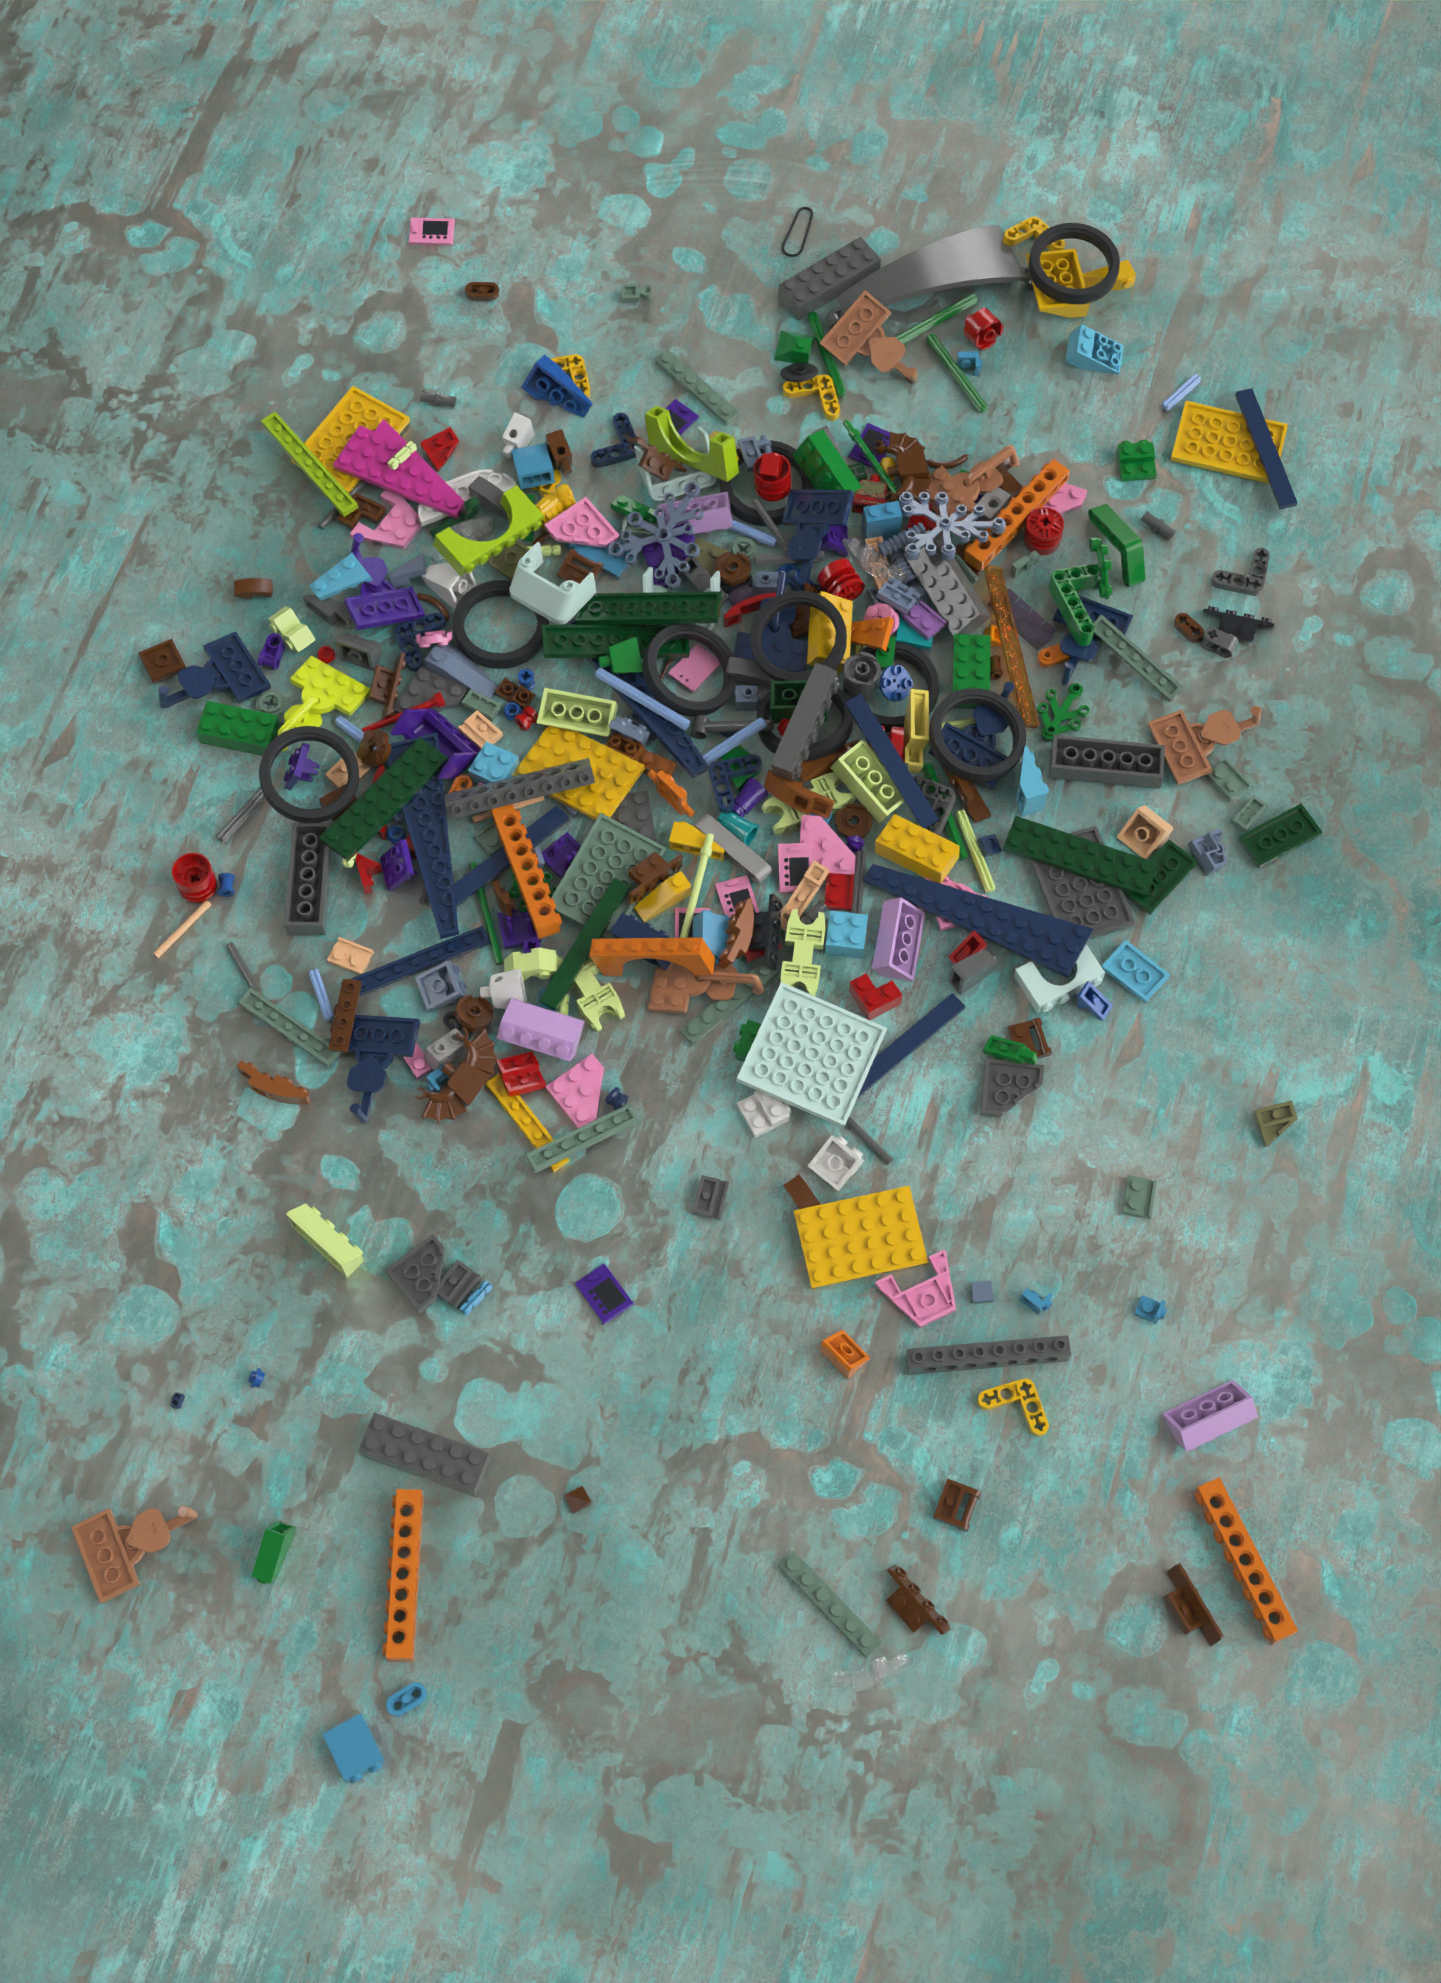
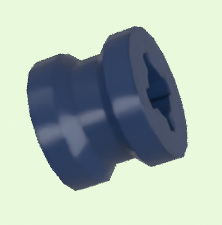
M615 1087L607 1095L605 1102L611 1104L613 1109L617 1110L627 1104L629 1096L622 1094L621 1089Z

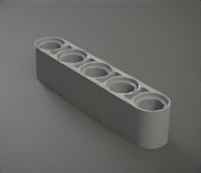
M705 814L693 825L705 835L707 833L713 834V841L724 849V858L743 874L747 875L754 883L760 884L772 872V868L766 861L711 815Z

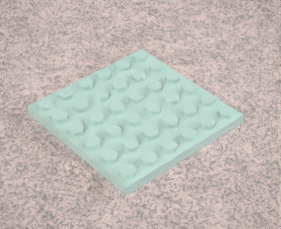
M781 982L736 1081L844 1128L887 1028Z

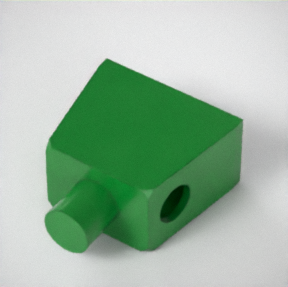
M637 637L608 647V655L598 657L600 668L610 666L612 674H638L643 672Z

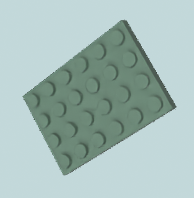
M600 813L551 897L556 905L554 911L584 927L613 878L631 885V889L602 935L604 939H614L610 933L611 928L622 913L629 916L636 902L630 906L627 904L629 893L639 886L628 876L629 871L653 852L663 857L667 848Z

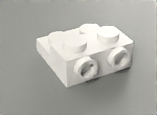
M757 1090L754 1091V1095L737 1102V1107L755 1138L788 1122L790 1119L789 1114L791 1110L787 1103L783 1104L782 1101Z
M831 1135L808 1167L836 1190L840 1191L850 1176L855 1174L865 1160L862 1158L863 1153L855 1147L850 1149L846 1145L848 1141L843 1137Z

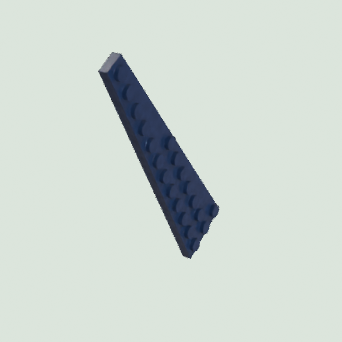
M575 618L563 625H576ZM586 658L596 671L600 668L598 658ZM610 666L603 668L604 670L611 673ZM643 672L638 674H613L656 700L646 685ZM612 687L692 778L708 770L707 763L697 747L694 746L689 735H686L682 728Z
M437 732L420 736L439 751ZM420 737L391 743V753L387 759L389 767ZM440 769L402 807V812L440 939L459 935L443 780L438 777L442 772Z
M875 864L871 865L864 878L865 883L894 897H901L912 905L968 932L975 930L981 938L1066 978L1072 972L1094 930L1087 926Z

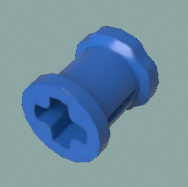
M530 669L520 670L518 673L519 687L522 685L530 691L533 690L535 687L533 671Z
M231 873L219 874L220 887L217 890V894L222 897L233 896L235 875Z

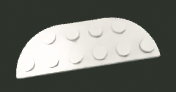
M477 470L446 482L464 501L472 498L470 497L468 486L478 476L488 480L503 492H506L515 485L518 486L516 481L507 474L503 473L502 475L493 472V470ZM419 505L418 513L421 526L448 517V515L427 506Z

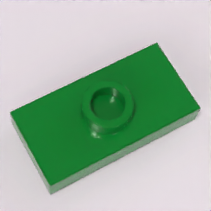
M890 636L886 652L878 648L876 649V659L883 671L888 666L893 665L896 637Z

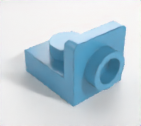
M958 352L957 365L961 368H974V376H978L979 369H982V359H979V352Z
M445 1063L426 1076L428 1081L426 1086L430 1091L440 1092L439 1084H445L449 1077L440 1071Z
M1026 1288L1020 1297V1301L1039 1315L1042 1310L1046 1312L1053 1303L1051 1302L1053 1294L1049 1293L1044 1300H1041L1038 1293Z
M1142 1295L1134 1315L1157 1324L1158 1320H1163L1167 1308H1164L1166 1301L1162 1300L1160 1303Z

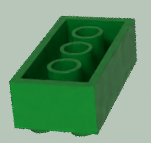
M823 429L807 436L792 454L815 490H852L855 496L862 488Z
M954 634L951 694L967 688H980L990 691L991 635ZM963 704L955 708L975 709L978 704Z
M207 701L196 734L199 742L202 744L263 756L268 745L278 734L280 721L278 715Z

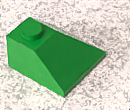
M781 330L774 360L793 364L809 363L815 336Z

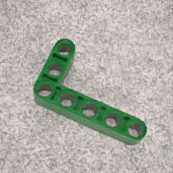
M1107 504L1089 509L1088 515L1092 524L1120 552L1122 578L1126 587L1145 582L1144 549L1140 537Z
M1095 564L1054 570L1048 585V589L1075 641L1081 646L1091 644L1095 626L1076 591L1096 586L1100 568Z

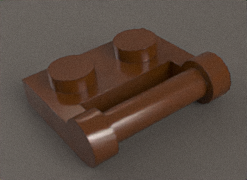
M571 549L559 569L557 577L564 581L572 580L580 584L590 574V571L572 563L573 560H576L593 568L591 573L594 574V580H596L604 564L588 559L578 554V551Z
M1034 1018L1031 1021L1008 1026L1007 1030L1010 1039L1025 1044L1026 1047L1030 1048V1051L1036 1052L1038 1059L1052 1054L1051 1047H1048L1041 1026L1043 1024L1041 1018ZM1029 1029H1035L1041 1050L1036 1051Z
M947 1478L933 1519L968 1532L977 1499H980L982 1492ZM964 1494H967L969 1499L962 1519H955Z

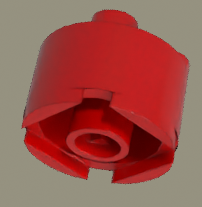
M986 307L981 308L973 315H968L964 321L966 323L963 329L965 337L981 350L994 345L996 342L995 338L998 335L1001 336L1003 332V324Z

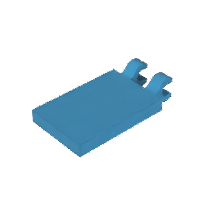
M616 540V541H615V542H619L621 545L625 544V543L621 542L620 540ZM573 543L565 544L567 548L578 551V554L595 562L603 563L602 571L616 579L621 577L629 565L625 557L631 550L624 552L621 557L615 558L609 553L608 547L601 548Z

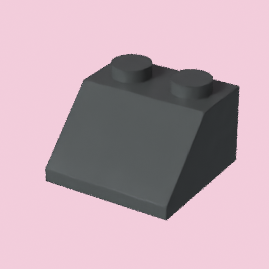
M349 633L336 640L340 660L372 671L375 670L383 654L381 644L374 640L363 639L357 634L352 635Z

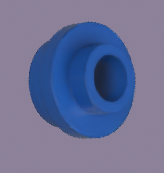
M508 703L503 709V714L506 719L514 721V717L522 714V710L518 704Z
M397 825L392 826L387 831V838L393 844H396L400 839L404 840L406 837L405 830Z
M257 1368L256 1371L252 1370L248 1382H251L250 1387L252 1388L254 1386L259 1388L263 1381L265 1372H262L260 1368Z

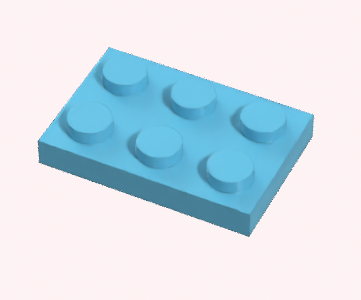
M1127 940L1101 966L1108 975L1145 1004L1170 977L1168 972Z

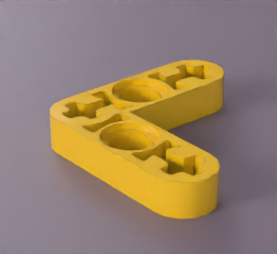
M1030 217L1007 229L1002 240L1008 246H1015L1032 236L1037 239L1043 231L1050 227L1040 218ZM1062 239L1051 243L1046 248L1049 251L1064 250L1066 243Z
M574 354L551 358L556 364L564 365L562 370L566 374L571 375V380L579 389L580 386H583L584 394L589 398L590 385L583 357ZM583 375L584 378L581 380L575 379V376Z
M817 375L803 382L786 381L784 383L783 394L785 397L797 398L819 394L825 418L830 421L839 418L840 406L832 378L829 375ZM822 382H825L827 384V389H825L824 384ZM810 384L812 388L805 389L803 385ZM831 395L833 399L826 400L824 399V396Z
M1024 1378L984 1390L979 1394L977 1403L982 1410H992L1019 1401L1030 1432L1037 1437H1042L1047 1433L1049 1428L1048 1420L1035 1385L1030 1379ZM1022 1384H1025L1026 1387H1030L1028 1390V1395L1031 1398L1026 1399V1392L1024 1390H1020L1022 1388ZM1007 1389L1011 1392L1012 1397L1007 1400L1003 1399L1000 1392ZM994 1392H996V1396L999 1401L998 1403L996 1402V1399L991 1400L990 1405H987L986 1402H982L984 1396H987V1398L990 1399L995 1396ZM1028 1403H1035L1038 1406V1410L1034 1413L1029 1412L1026 1407ZM1039 1414L1041 1416L1038 1417V1422L1040 1425H1044L1042 1431H1039V1429L1034 1428L1036 1426V1420L1034 1417L1038 1416Z

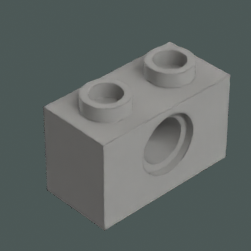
M999 487L992 492L986 493L976 504L985 507L984 515L978 517L976 521H991L997 518L998 513L1003 508L1006 509L1008 507L1011 495Z
M456 1028L426 1048L424 1060L434 1071L446 1062L451 1064L466 1053L463 1046L465 1044L457 1039V1032L459 1036H464Z

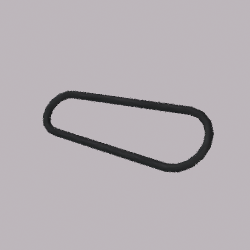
M801 207L798 209L782 244V251L785 255L795 257L802 253L813 218V210L811 208ZM807 209L811 212L801 250L796 254H789L785 251L784 245L799 212Z

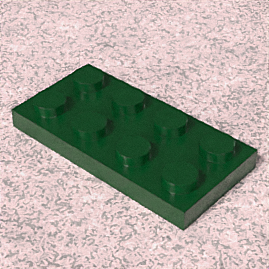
M1301 803L1240 835L1238 840L1258 868H1261L1316 839L1323 832Z
M1168 840L1150 859L1157 862L1158 866L1147 898L1123 891L1127 898L1149 915L1154 913L1198 865L1196 859L1171 840Z

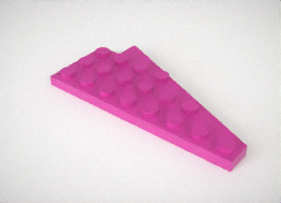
M382 419L375 431L359 425L334 462V469L457 519L465 501L416 451L410 453L411 455L402 464H399L395 470L388 466V461L391 458H395L394 455L403 447H406L407 442L386 420Z

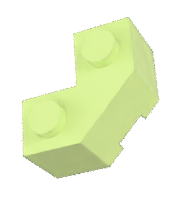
M285 606L268 618L271 623L269 624L270 628L274 633L282 637L289 650L300 652L316 641L307 625L300 623L293 610Z
M534 948L531 949V953L521 954L520 951L512 952L504 959V970L507 972L521 969L523 982L530 976L539 977V979L543 980L549 979L557 971L556 950Z

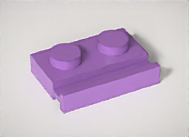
M919 601V604L914 605L907 615L905 613L902 614V619L926 640H929L938 633L942 627H946L947 623L923 601Z

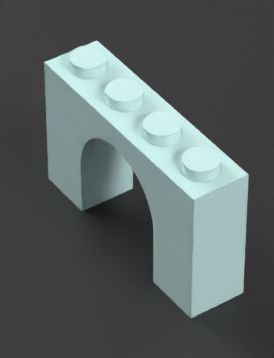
M1086 944L1073 968L1075 978L1068 984H1050L1041 976L1032 961L1017 968L1014 978L1038 1014L1042 1011L1048 1012L1058 1003L1063 1004L1075 994L1078 996L1087 981H1090L1095 987L1103 982L1105 972Z

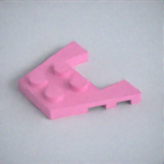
M384 490L380 495L381 500L394 507L375 530L359 522L351 531L350 537L353 539L355 533H361L366 542H379L384 546L404 550L422 528L419 515L402 496Z
M945 1249L928 1258L937 1276L901 1292L892 1274L875 1282L876 1287L919 1328L956 1311Z

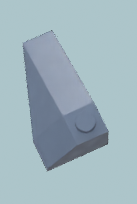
M450 643L441 646L436 645L425 659L427 670L468 688V690L473 689L490 699L494 696L498 686L460 648Z

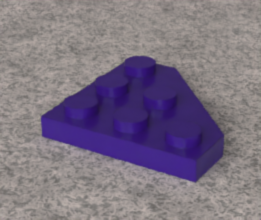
M687 521V522H684V523H682V524H680V525H678V526H675L673 529L678 528V527H681V526H683L684 524L689 523V522H688V521ZM684 533L675 536V538L687 544L695 541L694 533L692 535ZM655 542L643 546L642 551L648 568L653 567L654 585H661L667 588L668 585L665 583V579L659 581L654 576V571L659 568L665 558L662 544ZM670 544L672 556L680 561H684L687 558L685 552ZM675 567L676 574L679 572L677 567Z

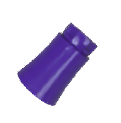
M749 778L742 790L734 798V809L732 812L743 818L769 795L768 791L757 780Z

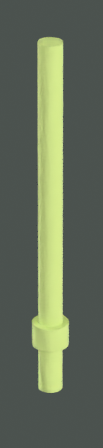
M707 833L704 847H701V858L680 938H688L707 861L712 853L711 846L714 835Z

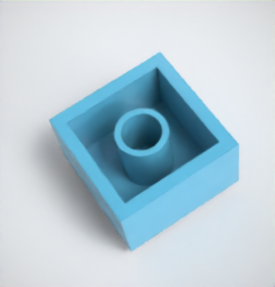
M485 742L468 770L469 777L475 784H487L511 778L520 764L519 756L489 742Z
M830 910L825 954L863 959L868 915Z

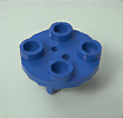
M891 665L882 672L878 689L887 700L899 702L907 697L913 686V680L910 678L907 670L901 665Z

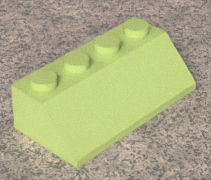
M544 688L537 724L609 737L611 730L608 725L611 720L615 721L618 705L616 701Z
M864 739L830 767L878 823H881L905 802L875 752Z
M307 1204L288 1211L286 1216L291 1227L346 1278L364 1262L361 1249L356 1245L352 1247L348 1243L349 1239L342 1232L338 1234L334 1230L335 1226L328 1219L324 1221L320 1217L321 1213L314 1206L310 1208Z

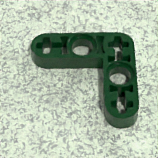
M472 497L463 503L457 519L451 518L433 528L429 532L433 540L435 535L448 527L455 531L476 519L481 506L477 497Z

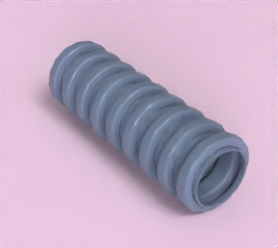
M920 522L917 526L913 525V528L909 527L907 530H913L917 534L926 533L925 527ZM903 530L902 534L899 532L898 536L894 535L892 539L888 538V541L884 540L882 544L878 543V549L884 558L888 554L892 555V552L896 553L898 549L902 550V547L906 548L910 544L905 539L906 530Z
M898 549L896 553L892 552L889 558L899 573L898 575L901 577L903 584L906 586L914 585L918 581V577L904 556V550Z

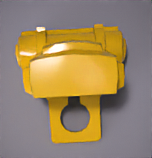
M567 484L558 486L555 492H550L543 488L540 489L543 498L535 505L544 515L540 528L544 529L546 523L576 504L573 492Z

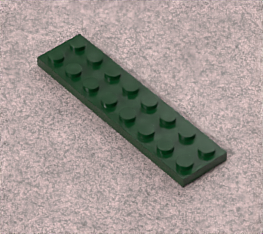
M722 591L595 593L576 613L575 623L576 625L718 623L723 595Z
M542 625L544 658H598L608 655V647L637 637L640 657L644 658L651 640L659 632L671 625ZM680 638L668 641L660 647L657 658H689L688 639Z
M420 737L319 837L320 841L346 861H350L448 762V757Z
M1016 815L1003 847L1004 851L1147 898L1158 866L1157 862Z

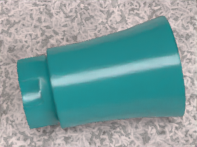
M734 812L720 813L717 821L745 845L749 846L756 838L759 831L758 824L750 822Z

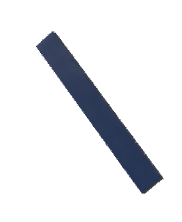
M1253 388L1236 391V400L1279 509L1297 506L1298 502Z
M862 694L845 703L847 709L920 827L925 829L939 821L936 813Z
M555 806L526 829V839L530 838L533 848L566 824L569 821V817L558 806ZM504 847L500 848L454 884L456 908L510 867Z
M481 926L351 978V980L362 982L360 996H363L435 967L447 960L450 961L490 945V941L484 927Z
M952 993L877 1055L873 1060L857 1099L960 1014L966 1006Z

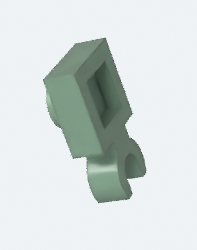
M621 284L622 302H639V298L651 299V293H646L651 292L650 285L639 287V284Z
M1033 551L1029 556L1025 555L1021 559L1017 558L1014 560L1010 574L1016 578L1029 570L1031 565L1037 564L1039 562L1037 558L1040 557L1038 552Z

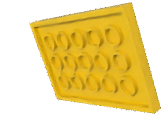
M352 386L304 444L349 493L360 479L334 469L333 464L359 425L375 431L382 419H384L400 434L410 422V417ZM291 458V462H292L294 465L298 466V465L295 463V461Z
M1185 401L1170 461L1269 484L1242 413ZM1265 419L1279 457H1281L1288 424Z
M547 726L512 776L515 777L589 758L595 783L546 796L597 820L600 813L608 817L613 815L645 770V766L577 731Z
M910 1185L793 1211L811 1289L928 1264Z

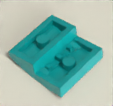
M899 615L896 642L930 651L933 637L926 640L902 619V615Z

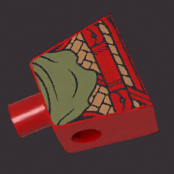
M873 474L870 476V480H861L860 485L862 488L853 499L852 512L863 514V507L886 503L884 497L886 494V484L880 482V476Z

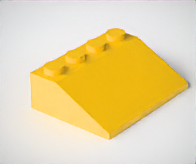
M1076 248L1041 253V266L1051 280L1068 288H1086ZM1026 253V255H1025V256H1026V260H1027V264H1028V268H1029V255H1030V253ZM1032 280L1039 311L1067 318L1087 317L1090 303L1073 305L1056 301L1041 292Z

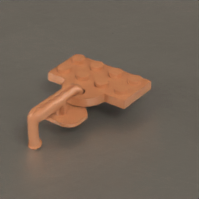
M866 290L820 341V345L845 366L858 353L863 357H871L872 364L881 372L886 373L895 368L912 383H916L918 380L917 370L913 367L908 369L900 362L906 351L904 344L895 337H885L884 330L881 327L891 315V311Z
M1013 445L1006 446L987 461H981L972 467L969 473L963 472L951 476L941 466L929 474V478L933 480L929 486V502L933 503L932 510L940 517L939 508L934 505L935 496L939 492H945L949 497L947 506L948 517L956 512L958 505H965L967 512L965 516L960 517L956 521H962L970 515L976 506L974 500L980 492H992L1002 484L1003 477L995 467L1009 457L1010 466H1019L1020 462L1015 447Z
M1253 706L1250 710L1252 718L1236 723L1231 712L1220 710L1210 714L1205 724H1189L1182 709L1148 722V727L1157 745H1165L1164 759L1177 786L1212 773V768L1206 756L1213 751L1215 743L1220 745L1231 744L1239 740L1242 731L1258 726L1260 724L1261 708Z
M672 962L666 971L656 967L648 1009L650 1012L686 1014L689 998L692 996H698L706 992L712 1000L727 1001L733 997L736 983L753 984V992L757 995L764 992V987L757 975L738 973L732 965L725 969L716 965L713 975H694L687 968Z
M182 1505L178 1509L179 1516L165 1522L162 1513L158 1509L151 1508L138 1514L132 1526H118L112 1509L108 1508L72 1526V1531L99 1602L104 1604L140 1586L141 1584L134 1565L142 1559L145 1551L154 1553L166 1547L171 1538L169 1532L195 1520L198 1516L197 1511Z

